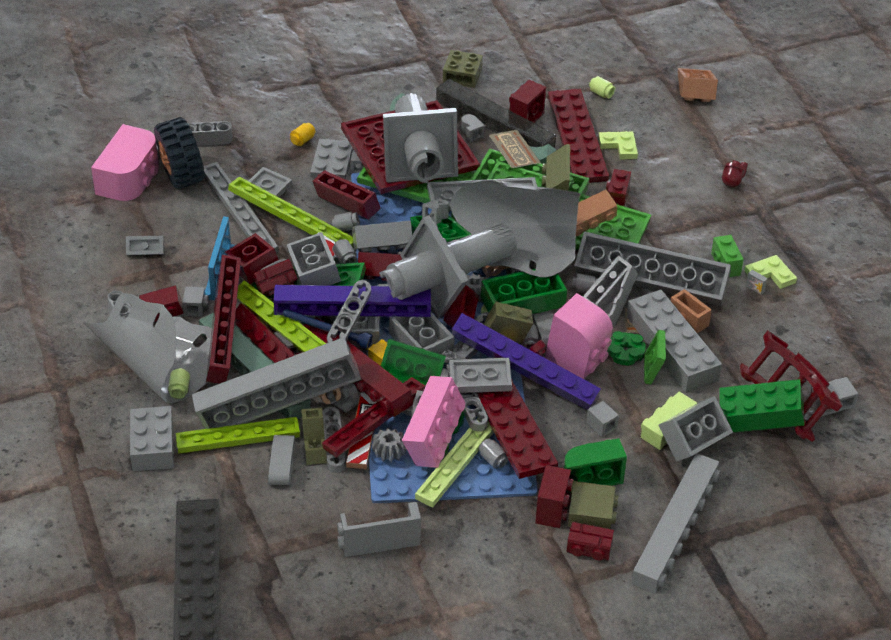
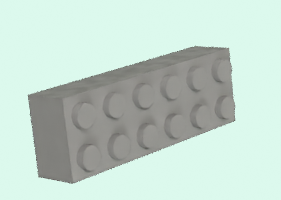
M662 290L628 301L626 317L648 345H650L658 330L665 331L666 360L663 364L685 392L719 381L722 363Z

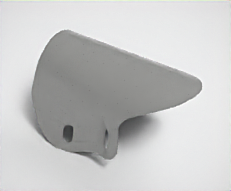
M492 179L465 185L451 199L453 216L471 234L500 223L508 225L514 232L517 240L516 254L488 266L502 265L518 269L530 275L549 277L563 271L575 259V237L580 193ZM531 260L536 263L535 271L529 267Z
M127 293L121 294L117 298L107 321L103 323L83 322L166 403L182 401L208 383L206 382L212 331V328L208 326L192 324L181 317H172L164 305L145 302L135 295ZM130 303L132 308L126 318L121 317L120 311L123 305ZM160 313L158 321L155 327L153 328V322L157 314ZM201 334H206L207 340L200 347L196 348L193 342ZM182 368L190 374L189 388L184 398L176 399L171 397L168 391L170 374L173 370Z

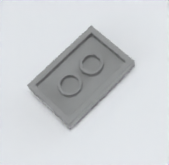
M319 139L310 172L311 178H316L325 170L346 179L353 152L349 141Z
M509 358L449 360L450 377L453 378L460 393L512 391Z

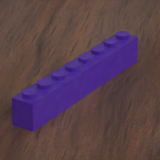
M275 285L274 315H283V311L288 309L307 316H338L353 286ZM364 286L362 289L358 288V298H360L363 291H366V287ZM371 286V295L360 316L431 317V289L401 300L397 297L393 298L389 286ZM351 302L348 308L355 311L359 308V304Z
M463 313L452 328V335L459 341L490 358H509L512 370L587 411L596 403L600 396L601 388Z

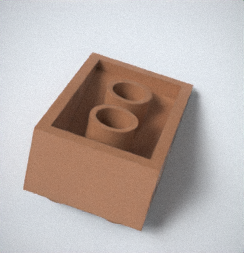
M678 68L679 90L684 100L694 101V98L701 99L700 101L703 102L716 100L718 80L711 70Z

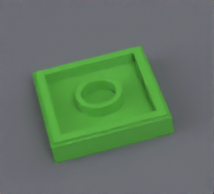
M663 330L657 331L644 354V382L650 385L666 360L665 331Z

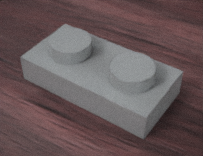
M126 236V255L164 254V236Z

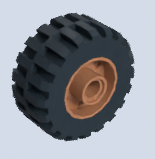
M178 117L157 124L154 127L156 144L165 171L173 187L181 189L203 181L205 178L204 165L197 142L186 119Z

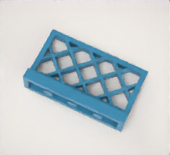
M223 216L208 265L209 280L205 295H208L209 300L215 301L221 257L226 255L225 251L235 246L231 244L229 217Z

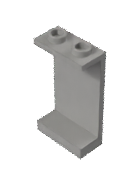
M417 502L408 503V517L347 526L345 513H341L340 523H337L339 549H343L345 557L421 545V517Z

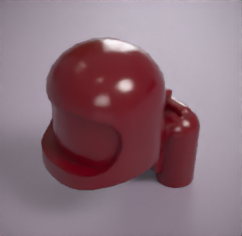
M735 160L732 163H726L722 174L723 183L729 187L740 185L742 178L746 174L748 163H740Z

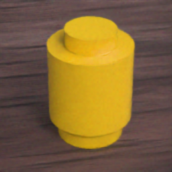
M303 123L290 133L291 142L297 146H302L314 137L316 133L315 128L310 123Z

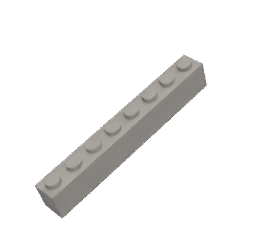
M698 453L695 454L633 570L631 584L656 593L659 586L663 587L667 578V570H672L675 563L674 557L675 555L679 556L682 550V541H687L691 531L690 526L696 524L698 510H703L706 502L705 497L711 495L712 483L717 482L721 473L718 470L719 461Z

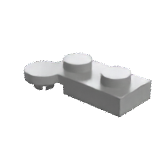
M459 341L453 347V351L445 350L440 354L446 355L445 363H449V360L471 359L478 350Z

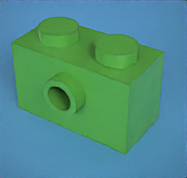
M732 235L714 237L711 251L714 261L731 265L729 277L741 276L744 259Z

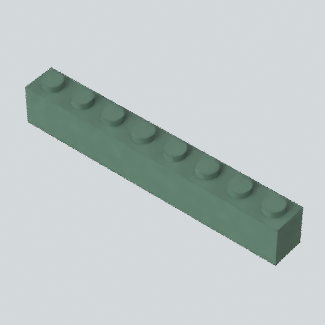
M213 313L200 319L199 325L212 328ZM234 326L230 364L241 375L274 364L271 359L264 355L260 348H257L252 343L249 337H245L240 329ZM201 334L207 340L206 334ZM311 399L278 411L285 418L297 417V419L302 418L301 409H311Z

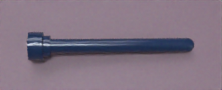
M288 309L283 311L284 317L327 332L332 327L331 324ZM351 332L348 339L356 341L361 348L368 350L372 343L373 335L366 332L364 334Z

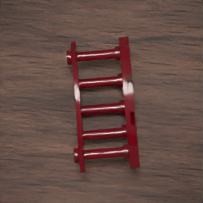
M767 330L763 335L764 350L750 367L741 363V376L746 381H752L754 384L777 382L790 365L794 366L800 372L798 379L801 381V386L808 381L813 387V392L804 402V415L818 398L820 399L821 405L808 421L804 419L805 425L794 426L796 434L800 438H807L813 442L815 440L811 430L827 409H833L838 412L842 407L841 401L835 391L831 393L828 389L829 382L800 353L795 355L787 349L789 345ZM771 352H776L783 357L784 361L767 381L756 371Z

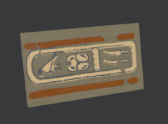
M518 130L489 135L511 168L541 163Z

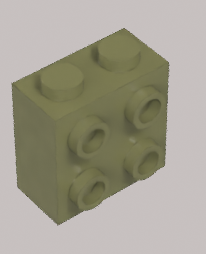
M450 50L443 68V83L475 88L482 71L483 55Z
M495 302L483 325L521 345L533 325L532 310Z
M574 481L568 527H571L572 522L610 529L611 524L616 522L617 512H614L613 508H617L619 497L615 495V486Z

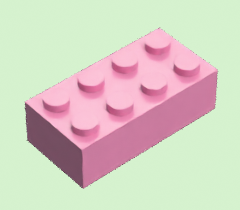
M430 376L403 436L402 442L416 466L439 467L441 460L444 458L448 443L451 442L453 431L458 425L459 417L465 409V400L461 396L452 377Z

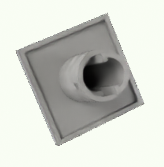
M410 93L400 97L397 100V104H395V113L383 114L386 182L419 180L428 183V180L434 178L458 176L456 108L427 110L425 101L419 95Z
M429 215L423 217L400 255L402 260L389 264L386 270L381 271L379 274L382 278L386 277L393 298L397 297L403 300L431 289V309L438 319L446 314L468 282L466 275L469 272L515 255L517 252V240L512 229L508 225L500 223L461 239L447 242L440 234L437 224Z

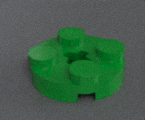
M620 331L612 334L610 338L612 342L607 352L609 353L608 357L610 355L615 363L629 366L634 365L635 361L639 359L641 361L644 358L646 346L641 335L627 332L622 333Z

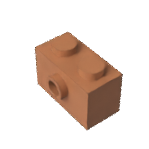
M683 289L671 297L670 301L696 333L709 326L712 310L695 296Z

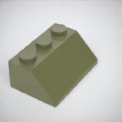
M570 144L562 146L547 156L546 164H542V174L545 175H542L541 186L568 191L570 182Z

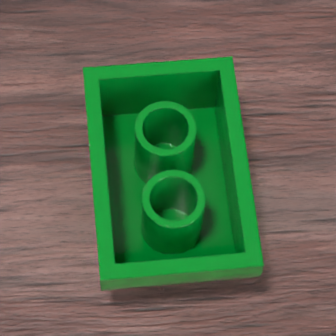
M619 438L576 446L567 452L564 469L571 470L570 479H574L577 482L607 486L623 484L627 455Z

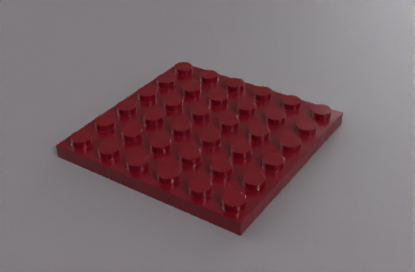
M437 100L426 103L427 110L443 109ZM395 110L341 123V130L380 194L424 183L419 180L386 182L383 114L395 113ZM457 130L459 175L477 170L480 163ZM434 178V179H432V180H428V182L435 181V180H439V179H443V178Z

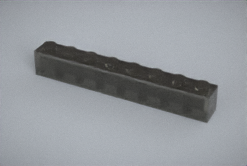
M448 79L436 88V100L449 109L456 108L457 113L462 116L474 115L485 125V128L494 133L518 130L528 146L543 147L547 144L554 148L556 146V135L451 79Z

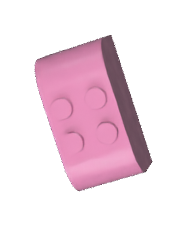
M124 124L120 127L91 167L95 195L119 201H129L143 193L145 188L149 186L152 178L157 175L159 169L156 138L152 132Z
M576 293L553 316L545 358L585 379L595 371L601 362L606 360L609 354L607 350L612 342L610 338L613 330L609 316L600 307Z

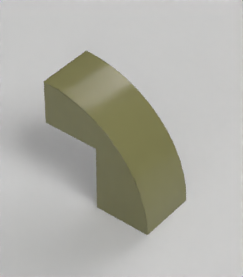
M322 408L301 409L306 465L327 463L326 450L322 447V442L325 440Z

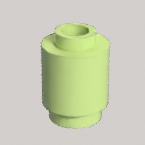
M599 76L590 81V91L603 98H611L615 92V86Z
M175 369L170 374L168 391L173 398L181 399L188 393L190 374L185 369Z

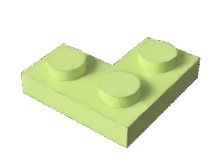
M599 132L600 149L618 148L620 159H637L638 152L633 132Z
M777 255L745 266L747 275L751 270H754L766 278L770 277L780 289L793 285L797 281V277Z

